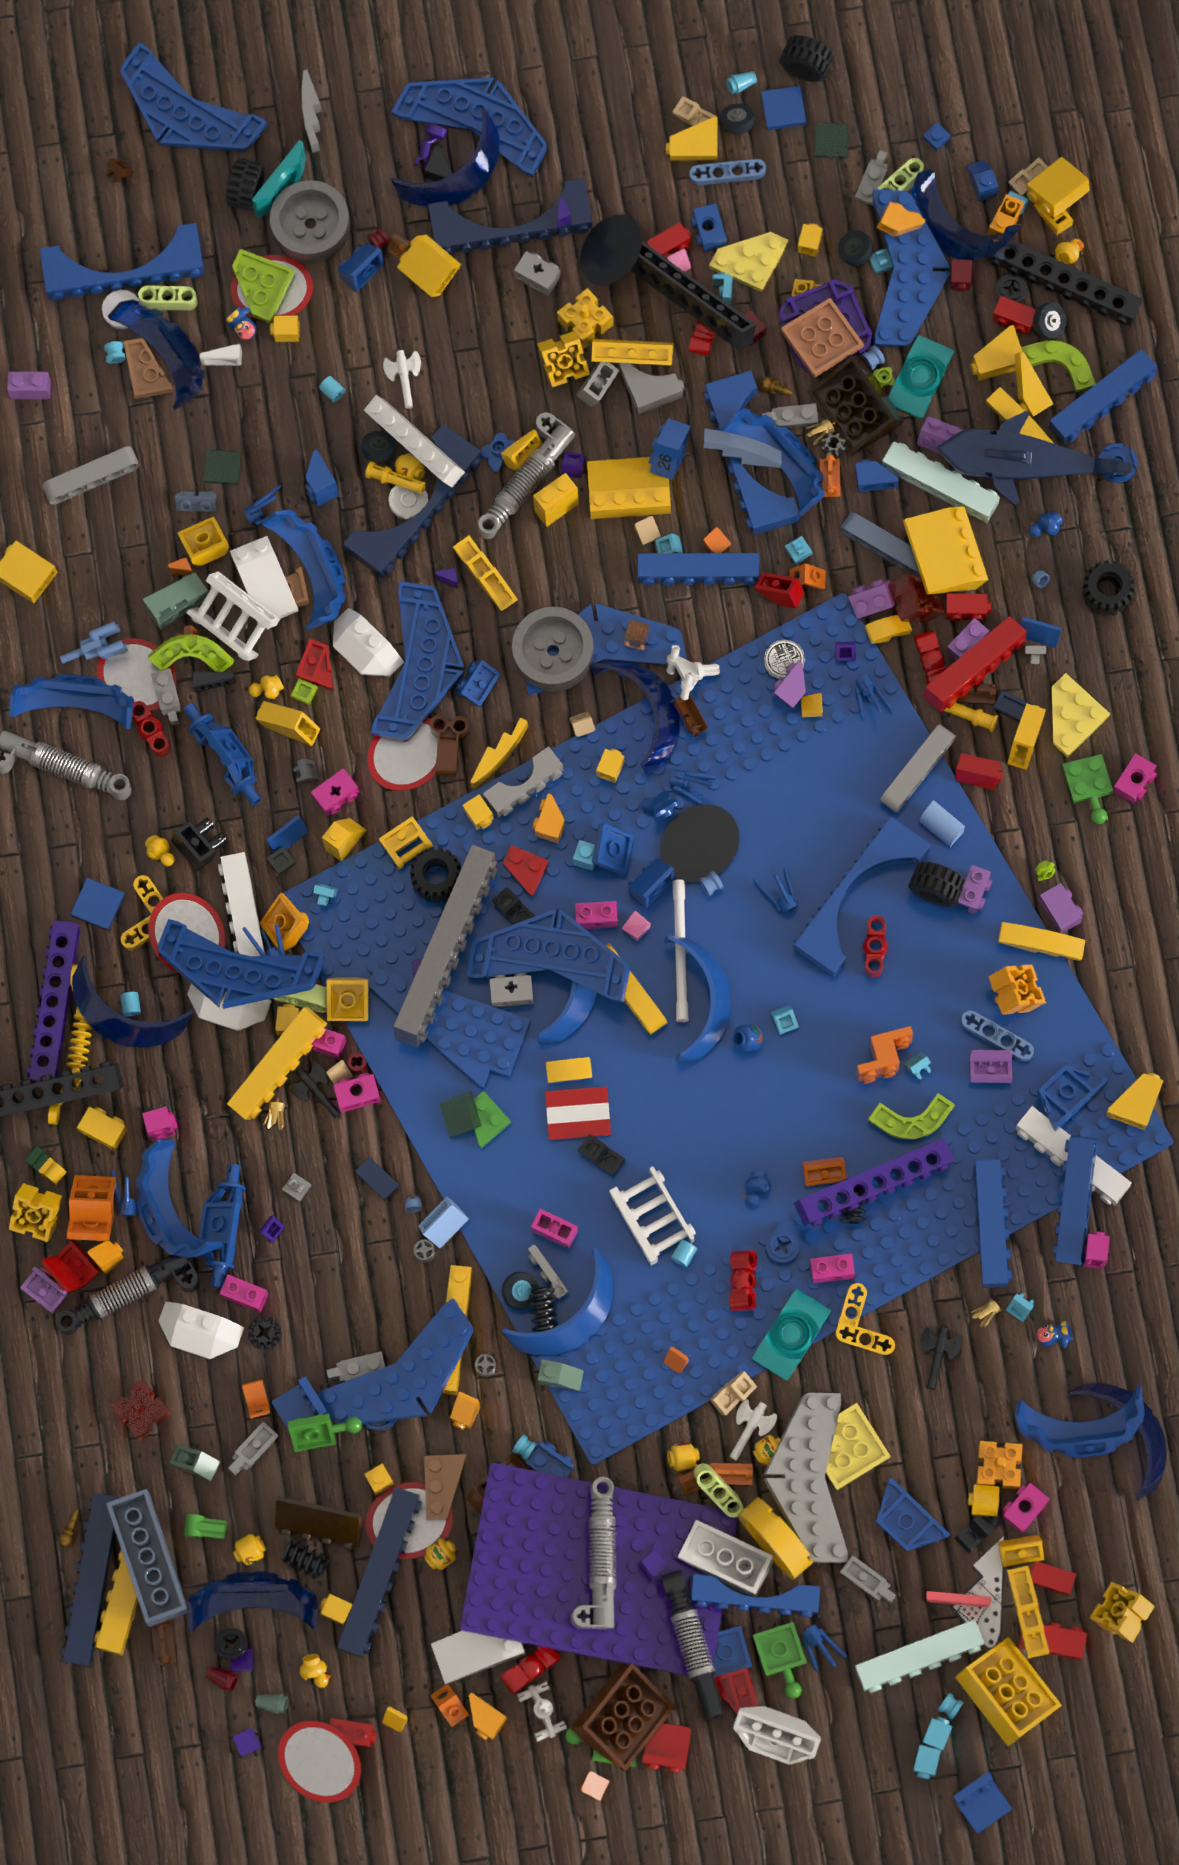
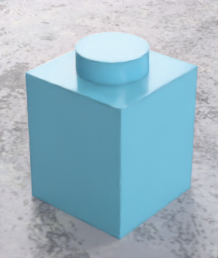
M579 840L573 857V865L593 871L595 864L592 863L595 845Z
M937 1717V1719L932 1718L922 1744L942 1752L952 1729V1726L948 1725L949 1721L941 1717Z
M919 1745L913 1772L917 1773V1777L929 1780L930 1776H935L941 1750Z

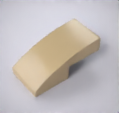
M683 96L673 110V114L691 127L712 117H717L701 109L699 104Z
M1037 158L1025 170L1022 169L1009 181V184L1021 196L1027 194V183L1048 168V166L1040 158Z
M742 1371L725 1384L710 1401L721 1415L726 1416L739 1401H744L757 1386L746 1372Z

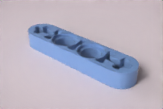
M760 159L693 166L689 177L690 181L695 185L756 180L764 177L766 165ZM746 166H749V174H746ZM755 166H759L760 172L756 173L754 170ZM735 167H740L743 169V173L741 175H734L732 170ZM715 169H720L724 174L721 177H715L712 172ZM707 170H709L710 178H707ZM696 172H700L701 178L698 179L695 176Z
M967 1011L962 1015L961 1025L970 1033L1000 1050L1012 1051L1017 1041L1019 1042V1048H1028L1029 1055L1021 1056V1051L1016 1048L1015 1052L1012 1051V1057L1022 1062H1027L1033 1057L1034 1047L1026 1040L975 1011ZM971 1016H973L974 1022L977 1024H979L980 1021H982L983 1023L981 1024L979 1031L976 1030L977 1025H975L974 1023L967 1025V1020L965 1018H971ZM991 1026L994 1029V1034L992 1036L984 1035L983 1028ZM1004 1036L1010 1037L1012 1039L1011 1046H1003L1001 1038Z

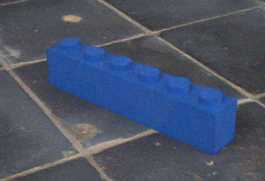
M1141 349L1049 421V429L1063 444H1066L1068 441L1073 442L1078 438L1082 430L1090 429L1095 424L1094 421L1099 417L1101 419L1110 412L1109 409L1113 406L1121 405L1125 401V397L1130 393L1132 395L1141 388L1140 385L1145 381L1147 383L1152 381L1156 376L1157 365Z
M759 553L638 554V583L647 586L654 583H662L663 585H674V583H682L683 585H694V583H703L704 585H714L715 583H723L724 585H734L735 583L754 585L759 580Z
M1072 1135L1069 1140H1066L1065 1152H1068L1067 1161L1064 1160L1062 1169V1172L1066 1174L1065 1181H1062L1060 1186V1194H1063V1200L1058 1205V1214L1061 1217L1060 1223L1056 1224L1055 1235H1058V1243H1055L1053 1248V1256H1056L1055 1262L1077 1265L1084 1263L1098 1138Z
M1001 1159L975 1160L982 1288L1007 1287L1008 1281H1012L1011 1268H1007V1260H1010V1247L1006 1248V1240L1009 1239V1227H1005L1004 1219H1008V1208L1003 1206V1198H1007L1006 1186H1002V1178H1005V1165H1001Z

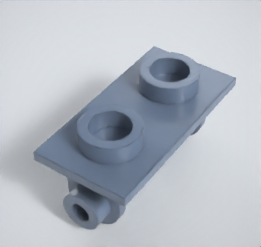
M180 491V493H176V511H217V493H213V491L199 492L198 496H195L194 491Z

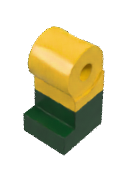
M38 1146L25 1160L30 1167L55 1185L67 1173Z

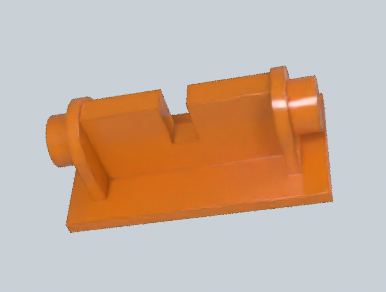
M829 454L826 455L825 459H820V471L824 478L821 481L823 491H825L824 497H840V459H835L834 455Z
M710 1463L712 1469L728 1485H752L753 1464Z

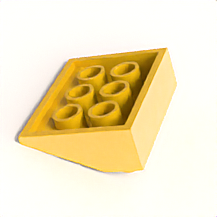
M650 457L587 461L591 519L671 514L669 479L650 473L651 464L648 463Z
M964 506L945 508L903 520L926 594L976 590L988 580Z
M1009 1637L967 1666L955 1677L1007 1746L1014 1743L1062 1706Z

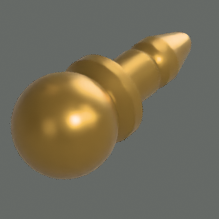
M766 376L759 381V388L763 392H770L771 394L778 392L783 395L793 394L789 388L779 385V382L771 377Z
M78 1509L73 1512L68 1526L63 1528L64 1532L59 1536V1544L64 1548H70L75 1544V1535H77L75 1529L79 1520Z

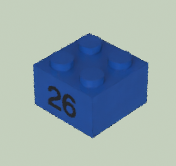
M668 418L665 425L660 426L658 431L659 437L654 438L651 447L654 449V452L651 453L648 462L651 464L650 473L673 480L685 455L690 425Z

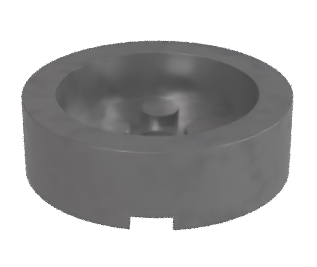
M313 180L297 182L285 188L272 204L270 225L276 245L289 258L303 263L322 262L331 258L347 242L350 234V217L347 204L342 195L332 186ZM312 220L316 223V226L309 229L305 225Z
M545 607L533 611L519 623L513 635L512 652L515 667L528 684H532L544 691H562L575 686L587 675L586 673L593 662V637L588 625L579 615L565 608ZM551 646L559 650L556 656L548 654Z

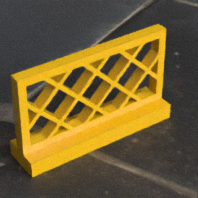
M594 339L592 341V361L672 365L674 343Z

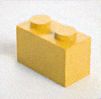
M88 1107L77 1126L78 1131L116 1151L127 1131L126 1126L123 1125L125 1122L116 1116L113 1119L106 1116L107 1112L99 1107L95 1109Z

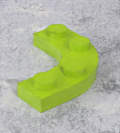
M1049 340L1021 347L1031 366L1054 362L1066 368L1076 393L1089 390L1096 385L1087 360L1073 346L1064 342Z
M188 634L166 640L148 655V659L161 671L165 670L176 660L187 656L201 659L215 672H224L234 663V659L212 640Z
M938 1093L921 1115L906 1118L879 1103L868 1118V1121L894 1138L916 1140L935 1132L943 1124L955 1107V1104Z

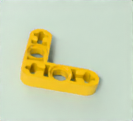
M141 875L134 880L133 886L144 905L152 914L155 907L148 904L151 897H158L161 901L163 897L151 879ZM141 881L147 883L146 886L150 893L146 894L143 888H139ZM150 916L122 934L121 943L125 949L135 950L150 940L149 934L142 932L143 926L149 924ZM135 931H139L140 935L143 937L141 940L139 936H137V933ZM128 936L134 938V944H126Z
M860 1283L852 1284L847 1290L836 1326V1338L840 1342L881 1355L892 1353L895 1343L891 1337L857 1327L867 1296V1290ZM857 1287L863 1293L856 1300V1302H860V1306L848 1303L849 1299L853 1301L854 1294L851 1292L852 1289L855 1290ZM848 1307L856 1309L857 1315L854 1319L846 1317L845 1311ZM847 1327L849 1333L855 1334V1330H858L855 1336V1343L851 1342L853 1337L846 1336L843 1339L839 1331ZM861 1334H869L871 1341L868 1345L860 1343L859 1337ZM875 1336L879 1337L877 1339L878 1342H884L885 1339L888 1340V1344L891 1345L890 1349L882 1351V1346L875 1345V1349L871 1348L875 1342Z

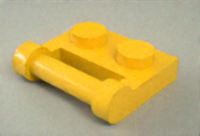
M413 816L379 838V842L399 870L404 867L405 863L416 857L417 854L422 853L421 851L430 850L433 847ZM418 838L422 841V843L401 857L396 854Z

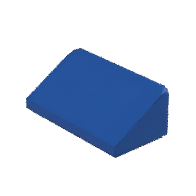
M1022 617L1020 625L1027 630V640L1051 647L1057 646L1061 627Z
M298 815L268 837L266 841L273 852H276L281 847L288 849L306 835L308 829Z

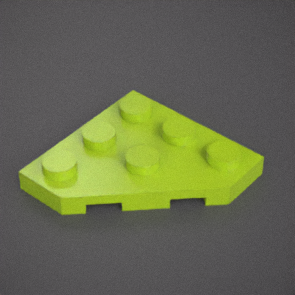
M240 249L232 267L252 316L267 323H272L295 274V270Z

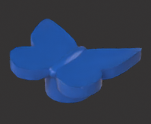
M504 433L496 434L491 445H485L481 449L482 458L489 459V466L494 473H498L502 467L503 458L501 453L516 442L508 440Z
M667 792L659 793L657 798H648L640 802L644 810H654L655 818L659 817L661 819L670 816L673 813L672 808L679 804L678 800L671 799Z

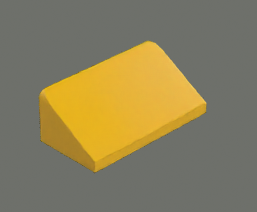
M1039 1535L998 1542L1002 1567L1044 1560L1042 1540Z

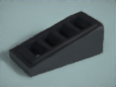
M193 672L194 692L236 683L233 672Z

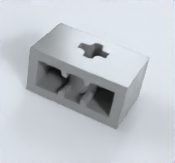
M527 251L514 269V277L547 296L550 295L561 278L560 269L556 264L552 262L547 263L538 254H531Z
M598 362L576 396L593 407L601 400L619 370L609 362Z
M526 973L515 974V977L496 975L494 979H490L492 1006L507 1007L534 1004L531 975ZM510 986L514 987L513 993L509 992Z

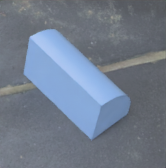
M934 800L919 820L922 825L950 848L964 833L965 826Z
M446 1196L418 1227L424 1236L441 1248L469 1218Z

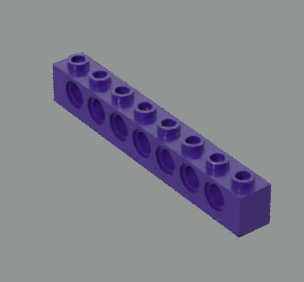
M54 920L53 927L50 926L49 928L51 943L46 948L45 956L48 958L47 966L43 967L42 973L45 981L44 986L40 987L39 997L42 998L41 1006L38 1005L36 1017L39 1020L38 1026L35 1025L33 1030V1038H36L35 1045H32L30 1049L32 1065H28L27 1077L32 1079L33 1082L39 1081L41 1076L52 1074V1077H56L59 1073L72 989L70 975L72 965L76 964L81 931L79 923ZM61 940H66L67 945L65 947H57ZM64 960V965L57 968L54 966L55 962ZM54 980H61L60 986H51ZM51 1000H58V1004L55 1007L48 1006ZM54 1019L55 1024L52 1027H46L45 1023L47 1020ZM46 1039H51V1040H52V1043H51L50 1046H48V1047H43V1046H42V1043H43L44 1040H46ZM42 1059L49 1060L48 1065L45 1067H40L39 1062Z
M942 1138L796 1201L794 1206L803 1226L811 1224L814 1227L822 1223V1218L824 1217L835 1218L841 1215V1210L845 1208L851 1211L860 1206L859 1202L865 1200L867 1204L878 1199L877 1195L880 1193L886 1196L895 1192L896 1186L901 1185L904 1188L913 1184V1179L917 1177L923 1180L932 1176L931 1171L936 1169L938 1173L950 1168L948 1164L955 1160L945 1138ZM926 1156L932 1159V1165L927 1163ZM908 1164L913 1165L914 1173L909 1171ZM890 1171L896 1174V1181L890 1177ZM872 1179L878 1182V1188L872 1185ZM854 1187L860 1190V1196L854 1193ZM836 1195L841 1196L842 1204L836 1201ZM818 1202L823 1204L824 1212L818 1209Z

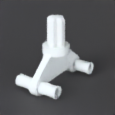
M673 645L671 654L667 657L668 666L666 671L668 674H674L676 667L682 678L680 697L683 700H687L690 691L698 680H702L703 676L718 675L720 673L719 665H702L701 662H690L678 656L680 647Z
M546 1681L535 1687L531 1685L528 1687V1690L516 1694L520 1703L532 1697L535 1702L534 1713L545 1724L546 1729L534 1733L537 1742L547 1737L553 1738L556 1736L555 1733L567 1729L564 1721L552 1726L549 1716L553 1712V1706L549 1700L541 1699L539 1696L540 1693L549 1690Z

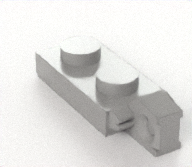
M879 151L876 160L871 159L855 195V200L874 206L872 191L879 188L887 174L888 165L884 164L887 158L886 152Z
M816 404L777 407L772 409V412L762 413V416L767 415L773 418V423L779 427L794 428L818 424Z
M171 669L151 673L161 713H163V716H169L171 725L179 724L176 713L181 712V706Z
M536 1245L529 1247L528 1250L531 1254L528 1257L535 1266L537 1264L540 1265L543 1270L540 1274L546 1282L551 1281L552 1287L555 1288L553 1294L558 1299L565 1296L569 1291Z
M381 1351L343 1360L336 1363V1368L326 1371L329 1380L339 1378L340 1382H346L384 1368L385 1363Z
M262 1422L235 1451L232 1457L235 1461L228 1468L229 1471L236 1476L243 1468L245 1470L249 1469V1467L251 1468L278 1439L279 1435L265 1422Z
M853 1555L840 1571V1574L877 1600H880L882 1597L889 1603H892L896 1597L888 1589L890 1584L887 1583L886 1579Z

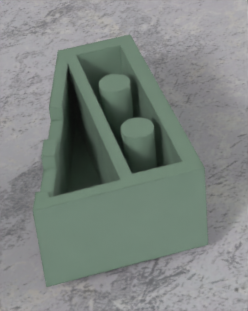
M193 573L145 597L143 602L147 613L161 631L185 615L189 609L202 604L209 591L197 574Z

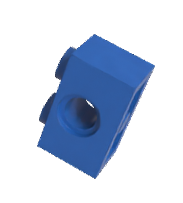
M716 203L693 209V216L690 219L693 229L697 228L696 241L698 246H702L703 252L725 247L726 236ZM711 226L713 229L706 231L703 228Z

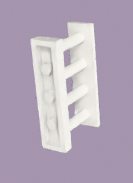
M220 572L209 574L206 582L211 585V590L200 608L189 609L187 614L192 617L191 619L195 623L204 626L235 650L243 660L250 661L257 658L259 654L252 650L263 630L277 626L280 619ZM218 592H221L226 596L227 601L214 620L206 612ZM236 604L242 609V613L231 632H229L221 625L233 605ZM249 616H252L257 620L258 625L245 644L237 636Z
M654 1167L649 1168L651 1177L630 1189L619 1192L618 1188L615 1187L609 1191L612 1200L651 1266L658 1262L657 1256L660 1255L659 1252L686 1237L690 1243L695 1242L694 1235L696 1234L690 1223L686 1224L662 1183L665 1181L660 1170L655 1171ZM657 1184L662 1193L661 1195L636 1209H629L626 1204L629 1198ZM664 1202L668 1203L672 1210L671 1213L646 1227L639 1226L636 1221L639 1219V1216ZM677 1219L683 1230L656 1245L649 1244L647 1240L649 1234Z

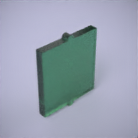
M833 122L830 124H815L814 157H827L829 159L847 158L848 125L833 124Z
M206 450L205 464H203V482L239 484V473L242 470L240 466L241 452Z
M471 1092L458 1097L453 1096L452 1099L439 1104L450 1138L463 1133L468 1134V1131L482 1126Z

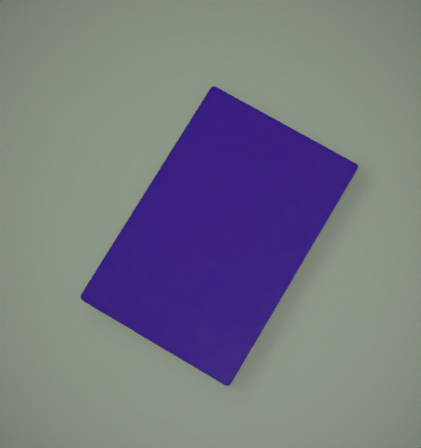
M492 1463L488 1472L460 1629L465 1632L626 1664L633 1663L636 1666L688 1676L690 1670L686 1669L689 1666L686 1667L685 1665L688 1663H684L687 1659H683L685 1655H682L684 1652H681L683 1648H679L682 1644H678L681 1641L677 1640L680 1637H676L678 1633H675L677 1630H674L677 1626H673L674 1623L670 1619L673 1606L669 1605L671 1601H668L670 1596H666L660 1575L681 1569L687 1587L685 1592L689 1594L691 1576L693 1574L707 1575L678 1559V1555L695 1521L698 1520L735 1538L738 1517H729L720 1508L614 1487L612 1500H610L613 1502V1505H610V1507H613V1510L610 1512L613 1513L616 1521V1527H614L616 1529L614 1531L616 1533L614 1535L616 1536V1554H614L616 1555V1577L614 1578L617 1580L614 1590V1628L577 1629L570 1621L571 1613L579 1606L593 1605L592 1590L589 1585V1577L592 1576L589 1574L591 1573L589 1569H592L589 1567L592 1565L589 1563L592 1561L589 1559L592 1557L589 1555L592 1553L589 1552L591 1550L589 1546H592L589 1544V1542H592L589 1540V1538H592L589 1537L592 1534L589 1533L591 1530L589 1529V1517L594 1512L591 1510V1507H594L591 1505V1502L594 1501L591 1500L590 1493L592 1483ZM597 1484V1491L600 1494H606V1486ZM656 1550L669 1567L651 1580L639 1565V1562ZM707 1604V1607L695 1606L698 1614L697 1618H699L698 1622H700L701 1629L703 1630L701 1633H704L705 1644L709 1648L707 1651L710 1652L708 1655L711 1656L710 1659H712L711 1662L713 1663L722 1609L715 1608L713 1604ZM590 1610L588 1616H583V1612H581L577 1618H580L581 1622L590 1618V1625H593V1610Z

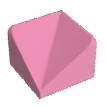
M685 249L667 257L670 262L684 272L691 268Z
M634 911L622 927V930L638 942L650 929L651 923L637 911Z

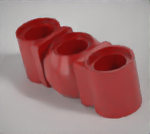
M697 320L688 352L708 357L716 333Z
M934 630L914 635L915 645L920 655L922 667L926 672L925 676L928 684L946 670Z
M134 702L132 718L137 725L138 735L141 739L147 741L156 756H166L170 751V745L162 732L163 726L161 722L152 716L144 702ZM138 709L145 710L141 716H136L135 712ZM147 726H155L154 731L150 733L145 732ZM164 742L165 746L162 749H156V744Z
M878 915L868 920L867 937L862 944L865 954L864 969L866 975L870 978H878L882 974L884 956L888 951V942L885 939L886 921ZM878 923L882 926V929L875 931L871 928V925ZM877 943L881 948L878 951H874L870 948V945ZM871 963H876L880 968L873 971L868 966Z
M754 1250L733 1251L730 1255V1269L734 1271L730 1276V1285L733 1290H730L729 1306L732 1311L754 1310L756 1307V1291H753V1288L756 1286V1276L753 1271H756L757 1265L756 1252Z
M539 1647L533 1654L528 1655L506 1671L500 1679L514 1695L562 1658L555 1649Z

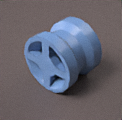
M875 345L870 348V351L861 354V358L871 371L876 368L877 364L885 362L882 352Z
M713 870L709 872L708 876L699 878V882L708 896L713 895L715 890L723 888L721 880Z

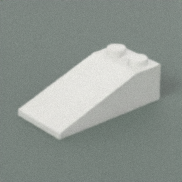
M267 536L230 551L249 596L279 619L299 611Z
M698 1520L695 1521L678 1555V1559L709 1576H715L721 1583L735 1591L755 1598L773 1564V1555Z
M460 1631L431 1644L445 1684L525 1655L520 1642Z

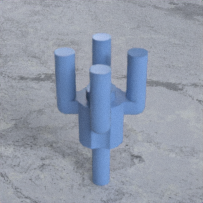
M113 621L89 632L90 638L80 641L81 648L60 656L62 663L64 664L85 655L87 660L96 656L106 659L128 650L126 643H123L122 640L108 645L105 639L110 635L120 632L119 625Z

